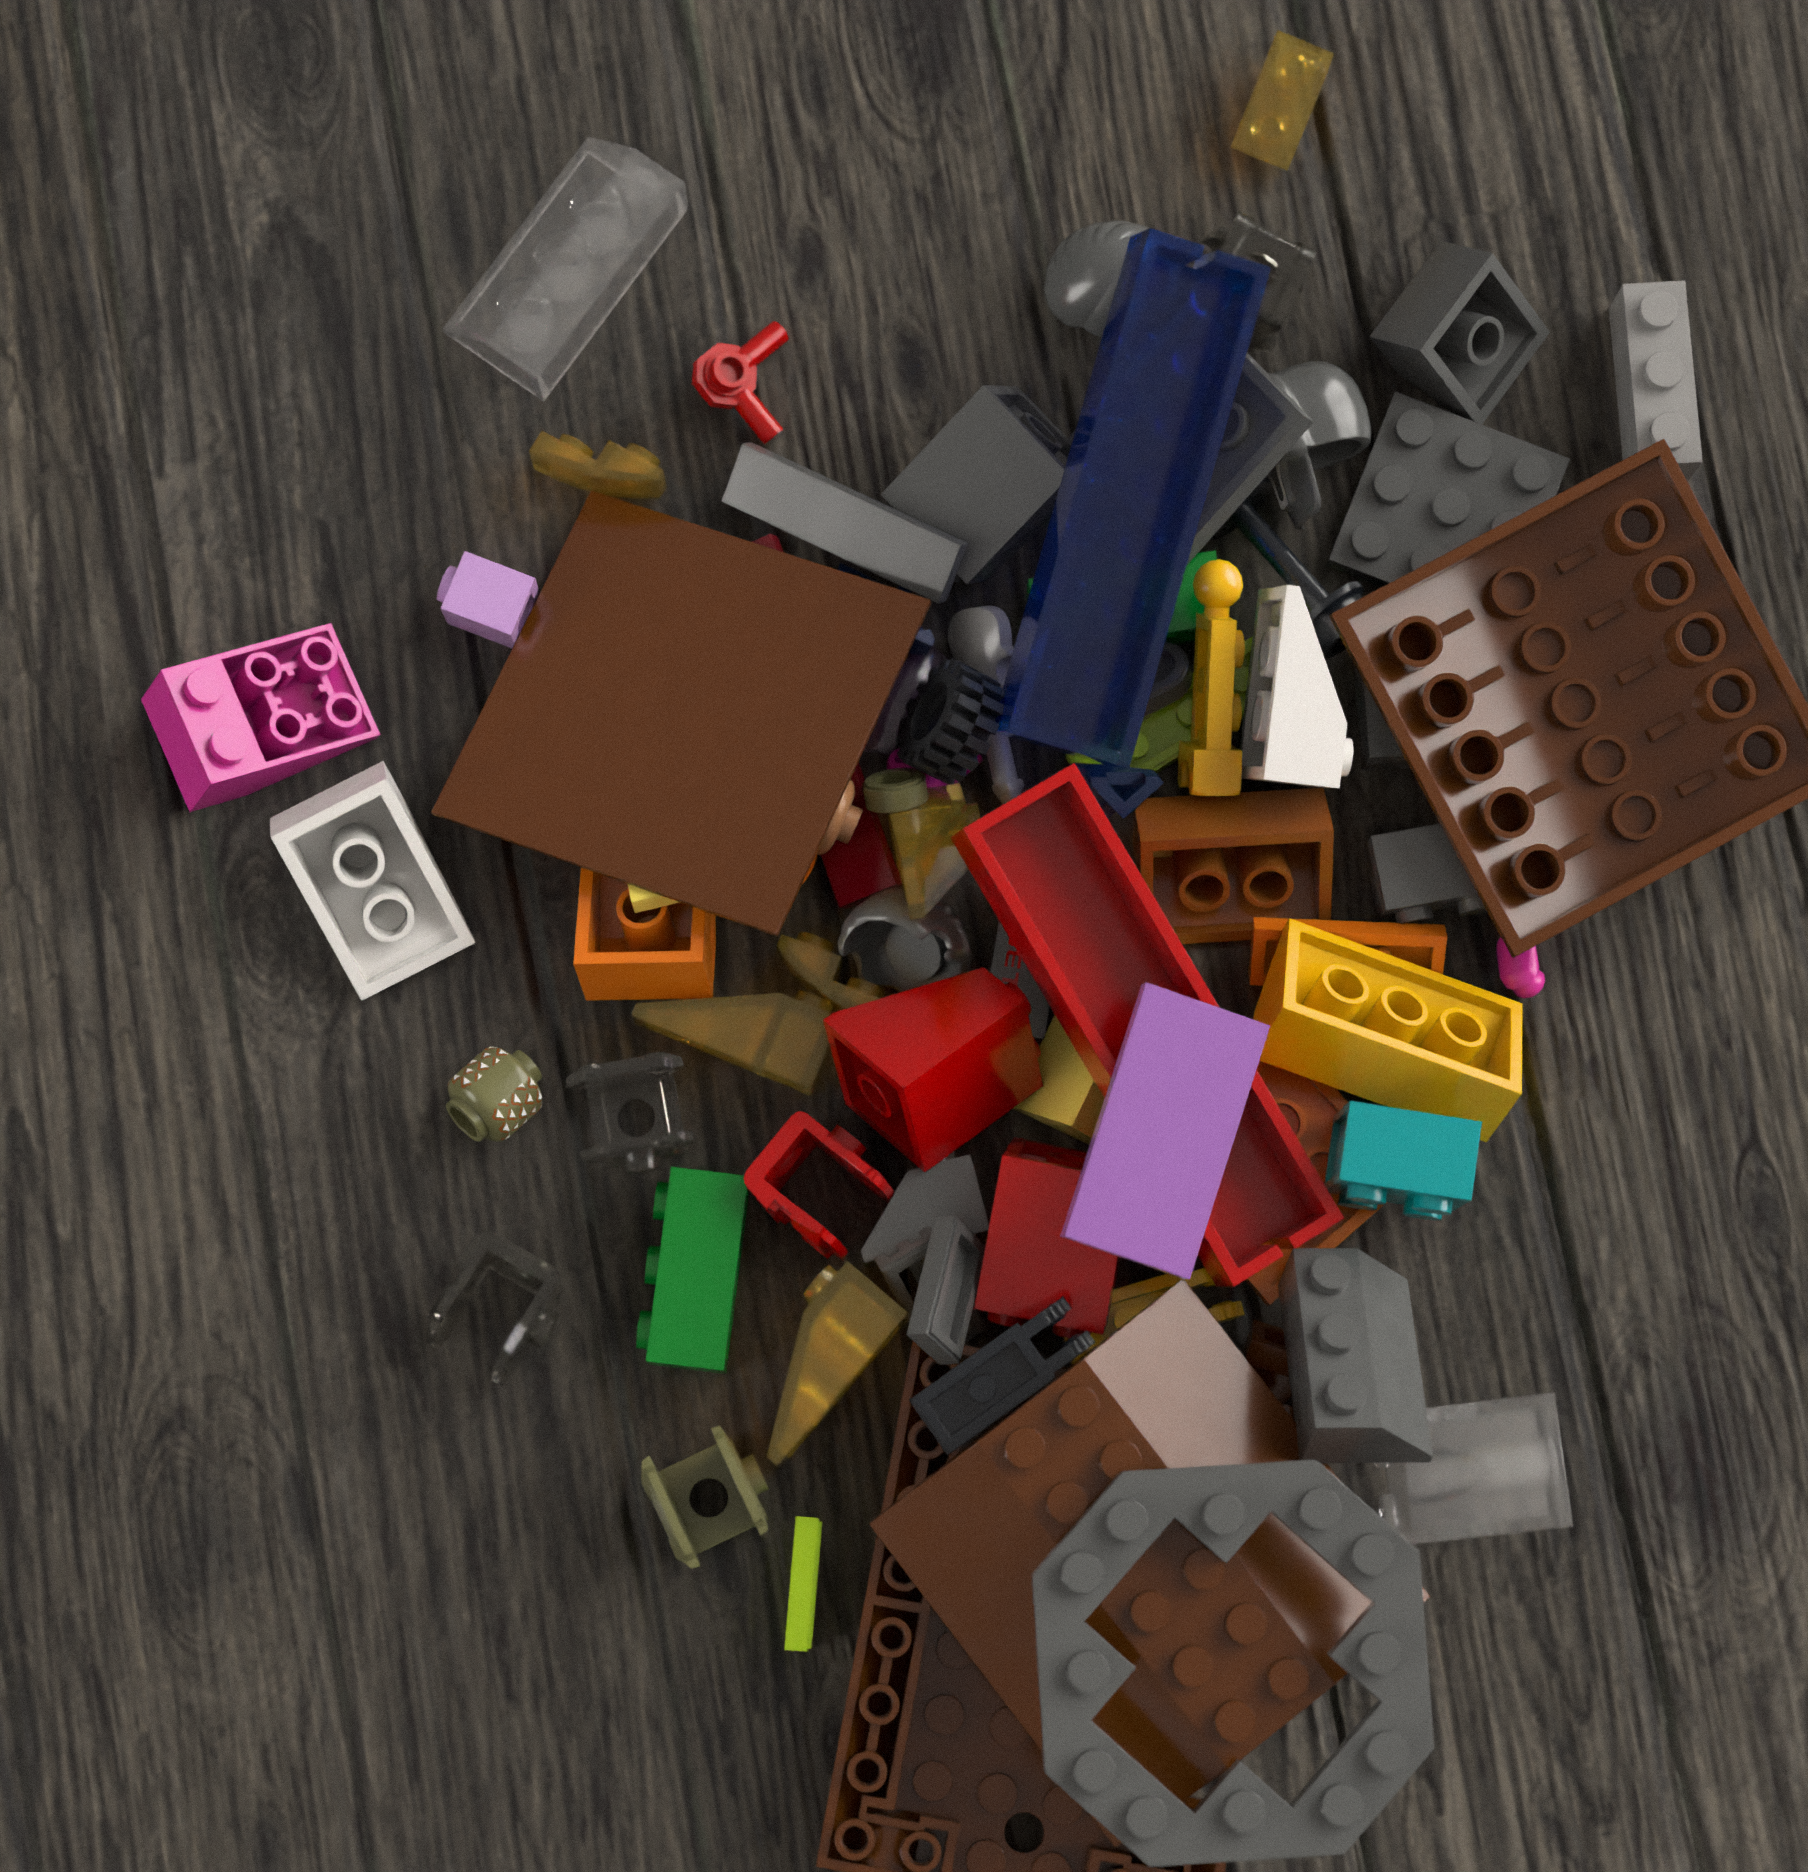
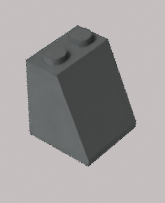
M982 385L881 493V496L894 509L967 542L968 546L954 582L959 583L963 580L966 584L985 582L1090 487L1099 476L1066 441L1068 438L1018 386Z

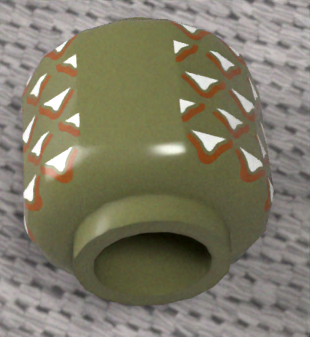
M487 1047L449 1080L448 1095L450 1101L446 1103V1109L460 1130L474 1141L480 1142L485 1138L493 1142H502L516 1132L542 1107V1093L537 1084L542 1079V1074L533 1060L520 1050H515L510 1054L502 1048Z

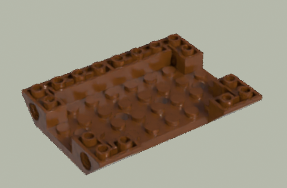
M912 1340L881 1513L1023 1402L947 1455L909 1400L959 1364L939 1365ZM964 1345L959 1364L981 1348ZM1067 1367L1060 1368L1054 1373V1375L1057 1377L1060 1373L1066 1370ZM1281 1404L1294 1420L1293 1406ZM878 1535L876 1536L816 1867L842 1872H1225L1226 1862L1149 1867L1123 1843L1115 1847L1089 1812L1043 1771L1041 1749ZM1189 1796L1182 1802L1190 1810H1193L1203 1798ZM1017 1813H1031L1042 1824L1043 1835L1041 1841L1031 1850H1015L1005 1840L1004 1829L1006 1823Z

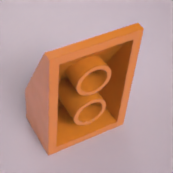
M581 867L573 965L586 1001L713 998L716 952L715 914L681 902L635 913L627 883Z

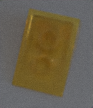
M848 1261L838 1272L828 1265L803 1294L805 1296L804 1300L810 1305L803 1312L767 1453V1458L779 1469L789 1460L907 1322L908 1313Z

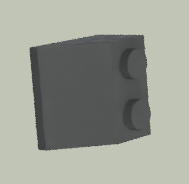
M1440 241L1369 337L1399 376L1452 413L1483 424L1549 335L1550 331L1493 253Z

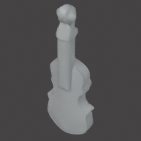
M988 605L957 612L950 621L947 638L954 659L997 680L1001 684L999 688L1004 690V698L999 702L1004 705L1003 714L995 718V722L1000 725L996 735L990 734L987 743L991 745L987 751V758L993 780V792L1002 804H1005L1019 796L1024 788L1023 779H1019L1017 776L1009 736L1015 733L1024 721V709L1018 696L1019 687L1017 682L1023 680L1025 666L1019 658H1012L1017 655V650L1012 645L1010 622L1005 612L996 606Z

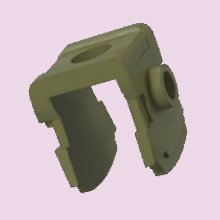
M720 1426L711 1428L717 1444L661 1471L657 1470L650 1456L643 1459L641 1464V1484L658 1513L669 1537L668 1541L675 1558L678 1561L684 1562L691 1569L700 1567L697 1554L754 1527L757 1528L760 1536L768 1530L767 1521L769 1517L758 1496L769 1490L754 1455L751 1454L741 1459L732 1438H729ZM705 1479H715L721 1482L728 1494V1502L724 1511L710 1518L697 1514L692 1508L690 1501L691 1491L694 1486Z

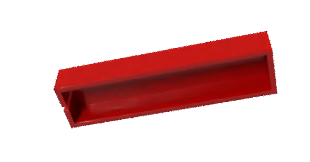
M1075 763L969 824L950 837L1104 1098L1141 984L1147 982L1219 1007ZM1257 1070L1198 1252L1199 1259L1216 1287H1234L1283 1257L1284 1255L1280 1249H1296L1344 1219V1216ZM1269 1240L1272 1242V1245H1262Z

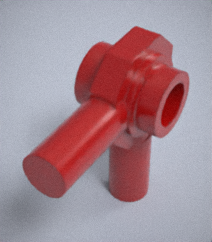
M772 321L741 347L718 342L693 363L692 385L708 405L729 410L734 407L764 445L783 430L782 426L753 392L756 389V366L789 340L786 330L776 321Z

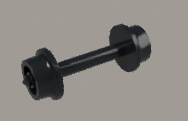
M1265 477L1210 540L1219 539L1238 527L1288 585L1300 586L1306 606L1310 609L1309 615L1323 655L1326 659L1332 658L1343 652L1346 647L1329 615L1362 598L1364 588L1358 581H1352L1341 586L1331 594L1325 590L1257 512V509L1269 496L1273 486Z

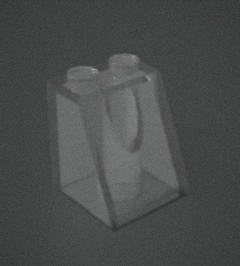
M1554 1392L1426 1408L1433 1453L1431 1462L1374 1463L1376 1468H1386L1389 1494H1382L1379 1497L1381 1518L1412 1545L1573 1527Z

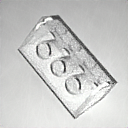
M587 137L444 326L443 332L530 393L545 401L688 210L685 182L633 147Z

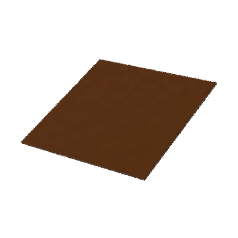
M591 490L431 813L434 816L778 937L932 602L927 598Z

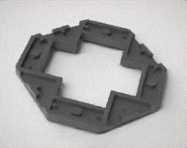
M1315 1459L1120 1471L1031 1574L1042 1727L1043 1771L1149 1867L1343 1855L1434 1750L1420 1551ZM1271 1513L1371 1602L1330 1649L1327 1655L1378 1701L1290 1804L1286 1803L1240 1760L1236 1759L1193 1810H1190L1091 1721L1136 1667L1084 1621L1173 1519H1176L1220 1560L1227 1563Z

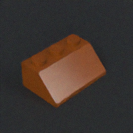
M1324 788L1240 792L1236 796L1189 795L1147 798L1133 810L1134 864L1182 944L1251 940L1253 917L1331 920L1334 828Z

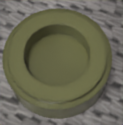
M914 768L883 770L870 775L862 784L865 807L872 812L894 813L906 811L921 806L929 798L926 776L923 772Z

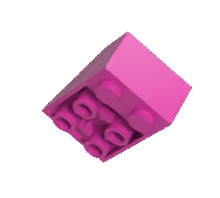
M331 623L161 669L141 698L189 812L247 796L377 739L380 736V732Z

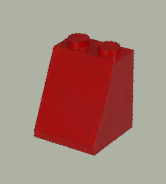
M984 967L840 1010L823 1019L845 1104L923 1172H927L1043 1087L1038 1063L1041 1051L1032 1035L1029 1015L1032 1013L1031 1005L1017 985L1012 982L1004 984Z
M1014 1137L1003 1153L974 1309L989 1312V1321L1010 1327L1018 1323L1021 1327L1027 1320L1032 1319L1055 1301L1064 1297L1072 1309L1066 1312L1065 1318L1052 1326V1333L1069 1339L1075 1334H1082L1085 1331H1088L1090 1335L1091 1333L1104 1334L1108 1323L1121 1257L1060 1237L1087 1151Z

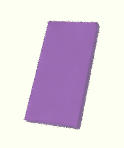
M1147 982L1141 984L1060 1237L1183 1279H1190L1270 1025Z

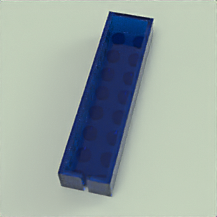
M1152 228L1130 237L1004 681V698L999 702L1004 705L1003 714L995 718V722L1000 724L997 731L998 734L1111 767H1130L1271 267L1220 250L1202 255L1204 245ZM1195 261L1193 268L1184 266Z

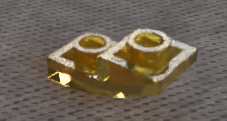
M1277 30L1230 147L1288 171L1334 53Z
M541 431L529 450L535 470L555 480L583 490H592L615 497L643 499L661 498L667 488L664 471L658 467L661 463L660 460L645 448L634 443H628L626 448H623L608 440L597 460L592 459L594 452L580 440L568 434H561L560 438L556 439L548 433Z
M802 931L798 932L796 939L781 934L777 944L779 958L807 990L836 1012L883 998L885 990L870 982L853 977L849 978L847 985L837 982L842 969V956L832 953L834 944L830 941Z

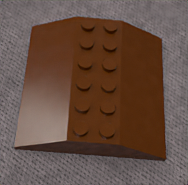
M1665 439L1654 443L1329 615L1512 958L1808 799V704Z
M1182 1278L868 1524L1042 1751L1035 1616L1031 1580L1033 1571L1120 1471L1299 1460L1296 1423L1185 1279ZM1320 1463L1339 1479L1327 1463ZM1271 1513L1227 1563L1220 1560L1176 1519H1173L1084 1621L1136 1667L1091 1721L1182 1802L1226 1772L1236 1759L1241 1760L1347 1674L1327 1653L1371 1602ZM1422 1586L1424 1603L1430 1595ZM1093 1817L1115 1847L1122 1843Z

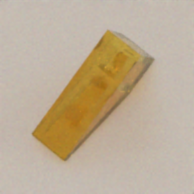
M960 783L927 788L929 798L921 806L906 811L887 813L893 855L910 920L923 918L968 871V867L950 837L980 819L977 802L966 804Z
M798 990L795 999L782 993L636 1003L631 1014L636 1025L809 1096L813 1094L831 1051L823 1019L831 1014L833 1004L821 997Z

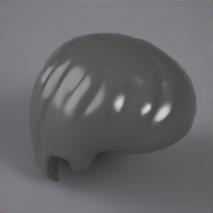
M1119 220L1097 222L1074 231L1059 244L1047 266L1044 294L1052 314L1063 324L1074 328H1083L1098 337L1122 338L1148 325L1158 324L1168 315L1172 303L1178 296L1180 270L1177 258L1171 251L1169 244L1151 228L1138 223Z
M917 886L891 888L869 897L848 915L841 927V934L838 938L840 955L846 956L850 953L857 964L858 975L863 981L873 985L891 987L899 992L969 972L972 960L970 939L967 931L964 929L962 919L955 914L953 907L946 903L939 894Z

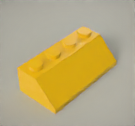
M1291 918L1288 919L1283 928L1254 1011L1253 1020L1270 1025L1259 1061L1387 1107L1481 1121L1480 1140L1487 1142L1522 1095V1003Z

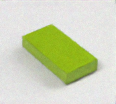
M796 1516L784 1650L808 1652L812 1648L823 1525L819 1518Z

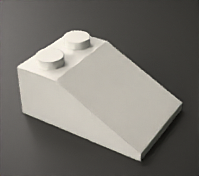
M1283 585L1258 590L1240 740V750L1243 752L1241 779L1306 787L1340 788L1341 776L1347 777L1352 766L1353 741L1351 738H1346L1347 721L1300 586Z
M384 761L270 818V837L361 1001L475 943V939Z

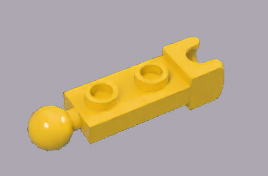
M1217 559L1202 565L1196 572L1193 580L1194 594L1199 603L1204 606V613H1196L1191 741L1179 742L1178 786L1179 788H1189L1190 795L1236 796L1241 791L1243 752L1231 745L1232 732L1239 730L1242 719L1241 699L1238 693H1234L1235 668H1241L1243 665L1245 641L1242 630H1237V620L1229 617L1230 606L1240 598L1243 581L1236 566L1229 561Z

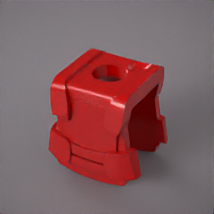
M799 1111L787 1120L748 1167L744 1174V1183L755 1196L758 1203L777 1224L781 1222L786 1225L790 1222L793 1228L803 1235L801 1238L826 1259H829L833 1254L842 1261L848 1254L845 1246L823 1225L779 1192L780 1189L817 1146L885 1202L889 1203L895 1192L884 1176L861 1158L867 1149L854 1136L839 1125H836L830 1132L809 1114Z

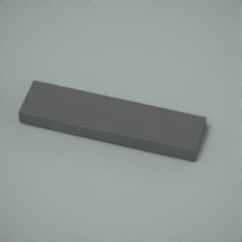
M752 442L741 445L722 502L938 604L947 601L968 543Z

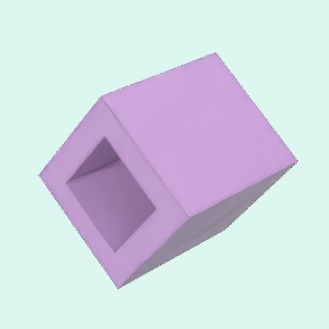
M464 551L458 568L450 565L445 571L439 585L437 601L442 602L441 611L447 624L513 648L540 591L534 577Z

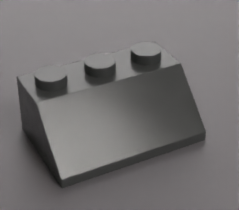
M1358 1248L1292 1249L1279 1281L1278 1291L1294 1421L1297 1429L1299 1460L1315 1459L1319 1463H1430L1433 1453L1408 1280Z

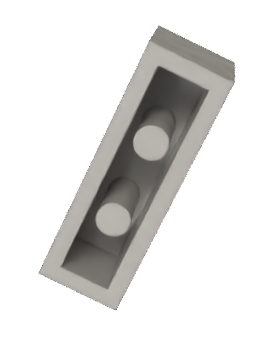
M1685 281L1622 284L1609 307L1622 458L1624 460L1665 439L1688 482L1703 461Z

